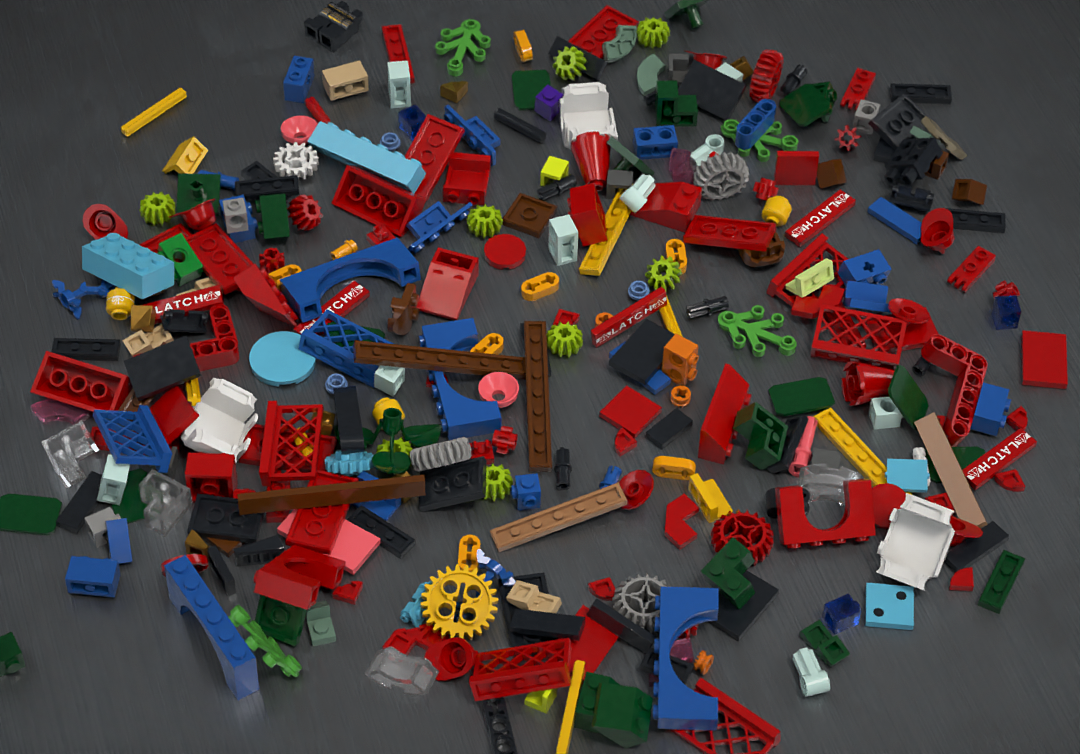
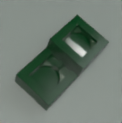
M820 619L799 633L810 649L830 667L851 654L837 635L832 636Z

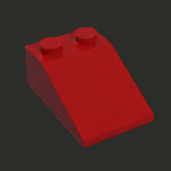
M685 182L654 183L655 188L647 196V202L636 213L631 211L630 215L685 233L701 205L702 188Z

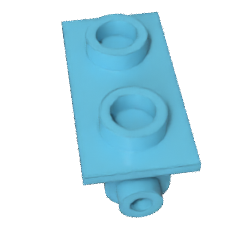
M430 581L421 583L418 586V589L412 596V600L415 602L409 601L401 611L400 619L406 623L412 621L415 628L419 627L426 619V617H422V612L426 609L420 607L421 602L426 601L421 598V593L427 592L424 589V585H432Z

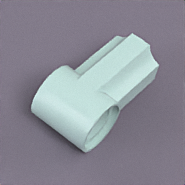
M717 134L708 136L705 144L686 156V162L689 167L696 171V167L701 166V161H706L709 154L713 151L721 155L724 151V139Z
M642 174L619 199L636 213L647 202V196L655 188L654 178L650 175Z
M802 648L794 653L792 659L800 676V686L804 696L807 697L830 691L828 675L825 670L821 671L813 650Z

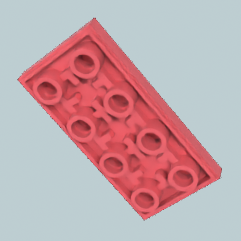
M294 509L277 528L278 534L285 538L287 537L298 509ZM344 520L332 553L328 556L346 561L344 570L354 575L380 545L381 540L368 531Z

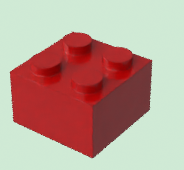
M590 183L570 188V198H567V202L571 211H568V214L573 223H575L578 230V239L581 240L583 247L608 241L605 212L595 184Z
M188 453L185 480L189 503H195L197 493L233 498V490L238 485L234 454Z

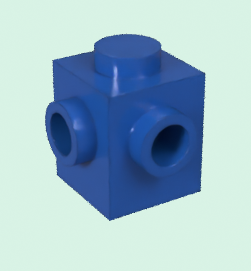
M538 473L515 476V485H511L512 499H516L518 511L541 508V488Z

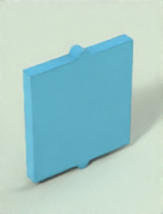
M887 459V472H885L887 483L897 485L904 492L927 493V479L930 478V474L927 473V460Z

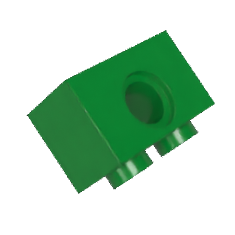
M182 233L159 243L157 254L163 255L174 262V281H176L179 287L202 276L203 265ZM174 259H181L183 262L178 263Z

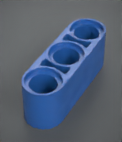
M762 99L737 125L735 145L739 149H750L774 123L776 103L773 100Z

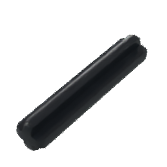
M497 108L494 112L496 120L537 142L542 143L546 139L547 133L515 115L501 108Z

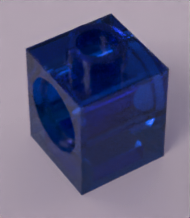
M416 104L398 112L399 128L411 141L414 140L426 115Z
M1017 295L995 297L991 314L996 330L1018 328L1022 311Z
M848 593L825 603L822 619L833 634L836 635L859 624L861 607Z

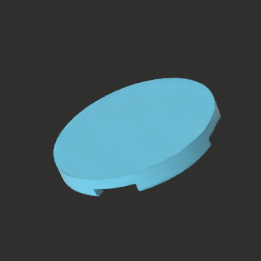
M288 331L265 335L253 345L249 354L250 367L254 376L265 384L277 387L291 383L298 384L305 380L313 372L316 358L298 349L301 338L300 334Z

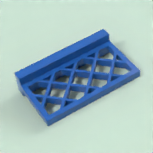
M327 309L309 330L305 329L301 333L298 349L375 388L374 374L379 366L354 363L353 346H349L347 341L369 339L378 343H393ZM328 318L336 322V325H326L325 321ZM339 330L340 336L329 335L328 331ZM343 330H352L355 334L345 335ZM324 332L325 337H321L315 333ZM333 342H343L344 347H340Z
M139 405L137 412L94 409L93 417L116 464L155 465L159 473L168 472L172 451L147 405Z

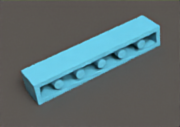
M319 121L307 141L314 150L346 165L362 168L412 193L416 192L426 175V172L421 167L422 164L416 159L411 158V160H408L397 151L392 153L381 144L376 146L369 139L362 136L358 138L347 129L342 131L331 122L326 124Z

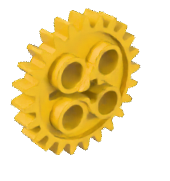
M456 564L455 571H451L450 567L446 566L445 574L438 570V578L430 576L432 585H424V589L427 592L421 593V598L426 601L421 602L420 607L426 610L422 612V617H430L426 621V625L434 624L433 633L441 630V638L450 634V638L459 636L464 639V635H467L470 640H473L474 632L481 636V627L488 630L489 624L487 621L494 622L495 617L492 614L497 613L498 608L492 605L498 604V598L492 596L496 594L497 590L489 589L492 585V580L484 582L485 573L477 576L478 568L469 572L468 565L464 567V570H460L459 565ZM464 583L465 589L457 623H454L460 586ZM452 585L456 588V591L449 594L444 591V588ZM470 590H476L480 596L471 598L467 593ZM448 608L452 613L449 616H442L439 610ZM470 612L475 616V619L466 621L462 615Z

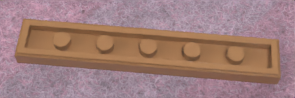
M935 412L915 421L916 428L958 518L970 522L979 528L988 525Z
M615 483L490 530V535L499 553L628 505L619 483Z

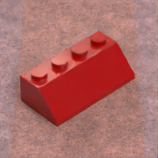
M347 165L331 204L375 225L381 223L390 232L403 237L409 230L406 225L421 214L427 199L362 168Z
M46 351L30 392L93 412L94 409L118 411L133 386L127 375Z
M725 363L701 427L698 458L724 465L727 456L731 457L734 447L732 441L737 440L739 435L733 429L737 412L749 406L752 394L748 393L750 384L730 364Z

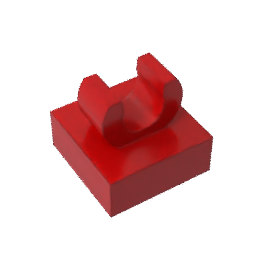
M381 223L374 226L372 232L366 234L367 241L372 246L396 238Z
M486 439L483 442L473 441L469 443L472 455L470 459L484 456L487 465L494 463L491 441Z

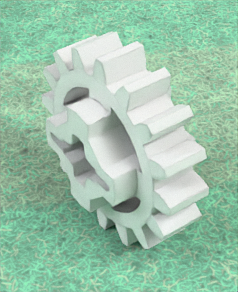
M294 142L293 146L287 143L286 148L279 147V152H275V158H273L275 171L280 173V177L297 175L298 178L302 177L305 180L307 174L312 176L313 171L318 170L319 160L317 151H313L312 146L306 148L305 143H302L301 146L297 142Z

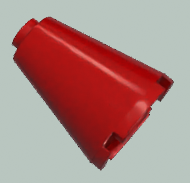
M593 131L576 136V141H571V151L585 185L594 183L597 191H601L607 185L611 146L607 141L610 137L607 134L601 136L599 132Z
M856 361L848 362L845 365L843 371H847L846 378H842L841 385L844 399L846 402L850 401V406L871 402V398L889 397L888 388L895 370Z

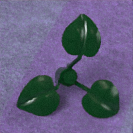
M387 408L383 412V419L379 420L375 433L362 427L364 449L367 448V444L372 445L375 442L379 432L383 429L385 434L390 436V452L382 451L376 453L372 458V464L381 472L401 474L409 469L411 459L405 452H394V435H397L401 430L404 440H410L412 446L423 447L432 445L439 441L442 430L441 424L415 425L404 428L403 419H401L402 412L396 408ZM335 425V436L340 444L338 425Z

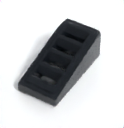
M279 535L235 548L236 566L267 564L282 554L285 550Z

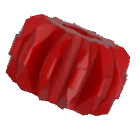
M299 195L289 202L290 206L287 208V211L290 215L288 218L292 219V225H297L298 230L309 231L321 223L320 219L323 217V214L320 210L322 207L318 206V200H313L312 195Z

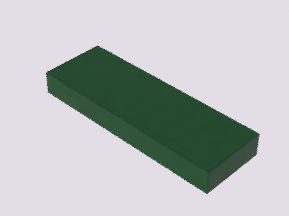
M1003 550L982 592L978 606L1000 614L1023 567L1025 558Z

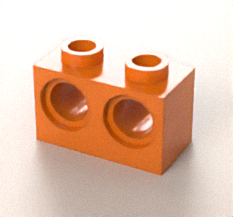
M675 334L664 346L662 372L671 378V381L681 386H685L689 381H693L698 372L696 369L699 355H697L698 345Z

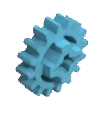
M337 450L336 454L326 456L325 469L327 472L349 477L358 475L362 470L368 471L370 470L369 468H374L372 464L374 454L372 455V452L367 453V451L341 454V450Z

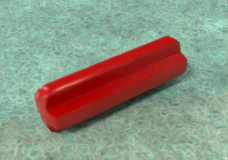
M313 96L305 99V105L318 123L321 121L328 124L330 118Z

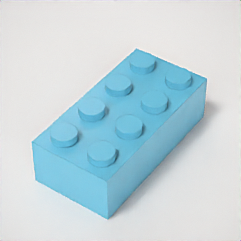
M109 233L103 238L93 240L91 243L82 246L83 270L121 289H125L141 299L174 285L173 261L117 233Z

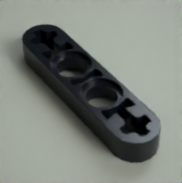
M504 698L483 700V712L493 754H518ZM491 703H495V705L498 706V714L494 715V710L491 706ZM501 722L506 727L501 731H497L492 726L494 723ZM501 743H507L511 748L506 752H502L497 746Z

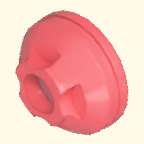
M308 116L290 117L281 125L282 137L292 145H294V142H297L298 145L305 143L306 146L309 144L307 141L318 123Z
M504 372L490 373L479 382L478 392L482 401H497L492 398L493 395L502 394L505 398L497 401L498 407H507L517 399L519 384L510 374Z

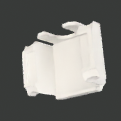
M600 82L569 84L562 88L564 96L559 101V121L564 147L571 150V141H576V136L593 131L599 132L601 136L607 134L610 138L612 136L618 141L613 109L609 108L608 110L609 93L606 91V85Z
M213 378L209 382L210 388L201 397V402H196V406H194L200 416L182 432L181 439L185 446L197 452L234 454L235 463H237L238 459L246 452L251 441L250 438H247L243 443L245 436L258 420V414L255 413L246 424L244 423L255 411L254 403L257 399L252 393L224 379Z
M906 493V499L900 506L902 509L894 508L889 518L891 523L884 541L880 542L877 551L882 558H880V568L876 572L925 591L927 580L939 576L955 534L950 523V517L955 511Z

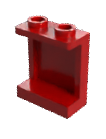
M454 152L449 160L446 183L443 185V202L461 204L471 202L473 205L484 206L491 171V156Z

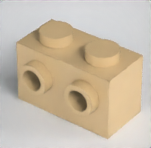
M360 61L322 70L323 87L330 101L369 91L368 75Z

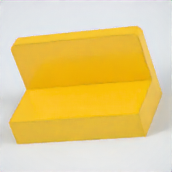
M193 136L179 144L162 171L165 174L172 170L179 174H194L208 150Z
M698 473L689 477L688 490L708 523L719 520L721 515L727 516L729 510L733 513L732 508L714 479L703 482Z

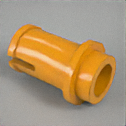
M345 240L343 245L330 252V257L332 260L347 256L355 253L358 247L353 240Z

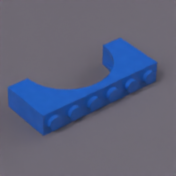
M397 237L280 279V284L288 304L303 323L322 315L320 304L322 296L329 288L343 280L358 276H381L389 278L403 287L407 283L421 280L419 262Z
M468 318L422 326V335H419L418 339L420 347L469 351L478 343V333L474 319ZM427 370L429 382L434 381V385L431 386L433 398L438 399L436 409L438 415H442L443 419L440 420L442 432L447 433L448 440L492 434L495 429H501L502 417L497 401H477L464 397L450 387L443 373L445 372Z
M184 555L164 565L170 600L180 615L191 610L196 616L217 653L226 683L237 700L258 691L259 682L256 657L190 560Z
M660 587V596L655 595V610H660V617H655V631L659 632V639L655 638L654 653H659V660H654V675H659V681L654 682L653 697H658V705H653V720H658V729L717 731L718 697L699 694L683 684L672 668L669 655L673 644L684 631L699 623L718 620V588Z

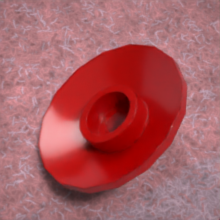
M895 298L891 299L888 303V309L899 319L906 321L907 324H922L930 319V313L927 309L912 300Z
M638 469L628 473L618 482L628 505L620 508L624 510L637 508L650 497L654 487V480L649 472Z

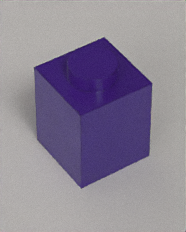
M547 84L535 97L534 111L551 122L559 113L560 98H563L564 94Z

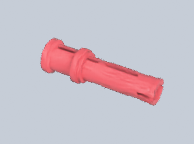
M807 416L808 422L795 450L793 461L789 466L790 474L795 477H805L809 473L808 463L812 460L813 456L811 446L818 421L812 416Z

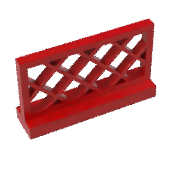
M821 233L770 281L766 293L772 298L777 295L793 307L797 295H787L784 292L786 284L794 280L795 276L809 269L810 265H816L823 261V253L825 251L833 256L834 260L831 261H833L836 271L834 272V278H837L836 285H825L841 288L844 282L837 272L839 271V266L848 258L828 244V237ZM814 291L810 293V296H807L819 299V296H814Z
M821 304L811 348V357L843 363L856 361L895 370L896 366L899 365L907 322L899 318ZM824 311L834 313L837 319L827 323L823 318ZM852 316L859 323L849 328L844 319ZM870 320L877 321L880 327L871 332L865 323ZM840 322L846 330L836 335L831 327ZM892 324L902 326L901 333L899 332L893 336L887 327ZM862 326L867 335L858 340L852 331ZM825 330H828L833 337L829 341L818 340L819 334ZM883 330L889 339L880 344L874 335ZM849 334L855 342L851 345H843L840 338ZM871 338L876 347L871 350L865 349L861 343ZM893 342L897 348V353H887L883 347Z
M268 401L259 467L262 486H271L272 481L316 480L324 412L323 404L278 406L277 401ZM309 412H317V416L310 421L305 417ZM283 413H293L295 416L286 421L283 418ZM301 419L305 425L297 430L292 425ZM308 429H313L315 434L307 438L303 435ZM285 430H291L293 434L288 438L284 439L281 436V433ZM299 437L304 442L295 448L290 443ZM310 446L313 452L307 456L303 455L301 451ZM284 447H288L291 452L282 457L278 452ZM297 455L302 460L293 466L288 461ZM283 464L289 468L285 473H276V470ZM308 464L311 467V472L301 473L299 469Z
M570 638L479 653L476 655L473 676H470L469 679L475 701L571 686L569 675ZM563 648L558 653L553 652L555 649ZM534 652H539L534 657L530 656ZM510 656H516L510 661L506 660ZM546 656L551 657L546 662L541 661ZM492 660L486 665L482 663V661ZM522 660L527 661V662L524 663L522 666H518V665H517V664L520 663ZM499 664L503 665L498 670L493 669Z
M703 678L697 681L693 691L710 697H718V713L725 716L726 723L717 724V729L727 728L728 739L714 741L712 730L669 729L704 754H717L715 746L729 744L730 753L734 754L732 744L741 742L747 743L748 752L740 754H768L781 741L780 730ZM740 726L744 729V737L731 738L729 728ZM709 731L711 741L699 742L696 740L695 733ZM760 740L766 744L761 751L751 752L749 741Z

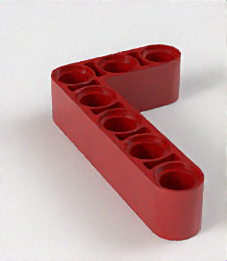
M216 304L210 309V321L214 339L190 343L200 371L236 364L240 359L237 336L229 308L226 305Z
M935 334L922 347L921 354L928 362L958 376L943 426L951 447H957L970 432L988 363L980 354L940 334Z

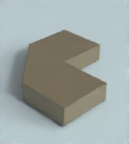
M927 116L921 120V123L930 134L943 143L951 154L960 160L967 156L963 149L948 137L933 120Z

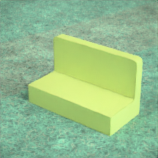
M826 258L795 276L794 280L786 284V289L802 298L834 279L833 261Z

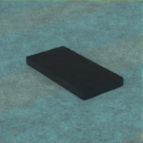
M544 572L512 577L515 581L518 580L537 585L539 592L549 594ZM499 578L498 587L510 648L558 640V638L513 633L510 631L509 626L515 610L520 608L506 599L513 586H503L501 578ZM534 652L530 656L534 657L539 652Z

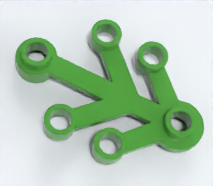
M465 20L462 22L461 27L454 30L448 28L441 30V40L443 41L435 44V52L443 55L447 51L458 47L455 57L447 64V72L450 76L457 77L463 73L462 59L466 49L471 52L474 60L477 62H482L486 58V52L483 49L490 47L491 39L489 36H483L480 32L481 25L477 20ZM463 34L461 38L451 41L453 37ZM471 37H474L479 42V47L483 49H478L471 41Z
M734 119L726 120L721 126V133L726 137L732 138L735 142L736 128L739 122ZM774 121L753 147L758 152L757 159L761 162H767L770 158V151L765 149L761 142L781 147L783 151H796L798 139L793 135H786L782 139L765 135L768 133L779 135L781 133L782 124ZM738 148V154L746 157L750 154V149L743 150Z
M755 305L751 311L739 314L732 311H724L719 314L718 324L720 328L724 331H729L733 340L732 345L737 349L743 348L746 343V337L739 334L738 329L745 331L752 346V354L756 357L763 356L766 349L765 344L759 342L758 337L779 345V352L783 355L789 356L796 351L797 343L792 336L780 337L763 330L772 327H782L784 316L780 313L773 314L771 319L749 324L744 321L750 319L760 320L764 317L765 310L762 306Z
M236 605L230 611L228 618L236 627L242 625L251 633L245 640L248 647L253 651H256L258 648L267 651L262 659L269 667L273 668L277 664L288 677L291 675L297 677L302 669L300 663L290 654L286 657L278 643L270 636L267 638L258 623L254 620L248 623L251 619L249 614L240 605Z

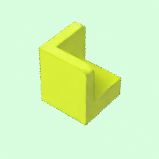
M549 156L541 171L540 186L544 187L549 178L561 180V178L568 176L569 161Z
M557 688L528 693L525 698V705L547 714L557 696Z

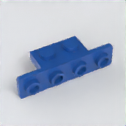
M450 105L444 106V120L464 128L465 132L462 138L480 155L491 156V166L496 165V150L494 148L500 145V138L477 116L465 121Z
M438 201L408 222L406 226L417 238V241L409 246V252L417 254L425 247L424 243L435 241L440 236L439 233L442 230L445 232L449 231L455 225L454 222L457 219L460 221L464 220L469 215V210L473 204L469 202L456 213L450 215Z

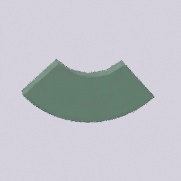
M618 25L615 38L602 44L604 60L607 63L616 62L624 58L631 51L637 39V26Z
M655 54L643 60L637 71V86L643 96L655 91L657 78L665 70V64Z

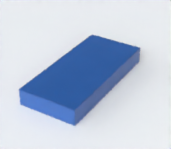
M127 518L105 521L110 559L117 560L119 564L132 562Z

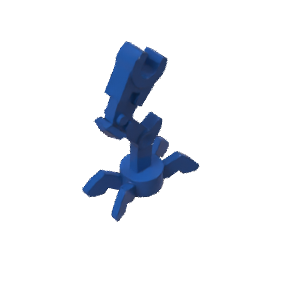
M102 279L101 286H86V282H83L79 289L71 292L69 289L65 290L64 282L52 280L53 287L58 289V292L53 293V297H59L63 306L74 312L73 315L77 320L80 319L82 312L80 307L81 299L78 298L87 294L99 295L101 298L107 297V293L116 287Z
M477 550L480 569L487 570L484 582L490 581L495 577L496 579L501 578L503 586H514L516 581L512 578L514 576L512 572H506L505 568L490 557H485V553L482 550ZM476 591V598H477V597L480 596V594H479L478 591ZM462 601L456 603V610H460ZM470 612L462 615L464 619L474 616ZM459 613L455 614L454 622H458Z

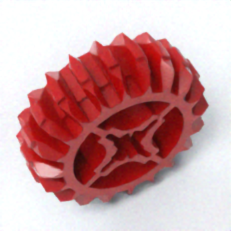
M766 49L760 54L751 78L749 90L751 100L759 102L762 99H771L778 88L783 69L784 58L782 53Z
M738 509L735 514L729 510L727 516L721 515L720 519L716 520L711 530V544L714 547V553L717 554L734 537L751 552L755 561L752 565L756 566L758 561L763 562L765 556H769L773 547L774 534L770 523H765V517L758 518L757 512L753 515L749 514L748 509L745 513H741ZM760 540L756 545H752L755 544V541Z

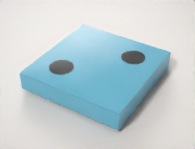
M866 583L865 626L913 630L914 587Z

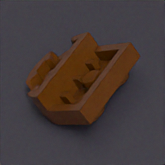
M775 232L766 252L738 249L746 265L760 267L782 261L785 242L784 240L781 241L777 232Z
M407 283L402 298H392L390 305L392 308V318H388L387 324L389 333L406 335L411 330L413 322L418 320L419 308L416 307L419 301V294H416V284Z

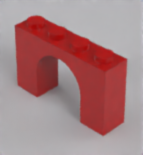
M856 479L843 481L845 511L841 520L828 529H817L807 520L804 510L802 486L775 487L780 543L787 545V548L801 547V543L807 542L810 543V546L824 545L823 541L832 540L833 544L846 543V538H855V541H867L869 536H876L871 480Z
M293 545L256 571L253 582L256 584L254 592L308 610L317 601L320 585L334 589L341 584L346 561Z

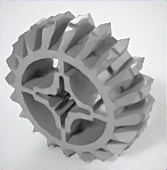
M722 152L721 155L715 153L714 157H708L706 161H701V166H697L696 171L693 173L694 185L702 188L701 196L704 199L709 198L711 201L715 199L720 201L722 198L727 199L729 196L735 197V193L741 192V188L746 187V182L749 181V169L745 160L739 157L738 154L734 155L732 152L728 154Z
M465 437L415 448L410 451L411 465H413V469L417 472L465 461L472 457L471 446L468 438Z
M648 573L645 577H640L637 574L635 579L629 576L627 582L621 581L619 587H616L612 600L613 609L652 634L655 628V617H660V610H655V595L660 596V587L671 586H666L665 580L658 581L657 575L654 578H649ZM644 600H646L645 607H643Z

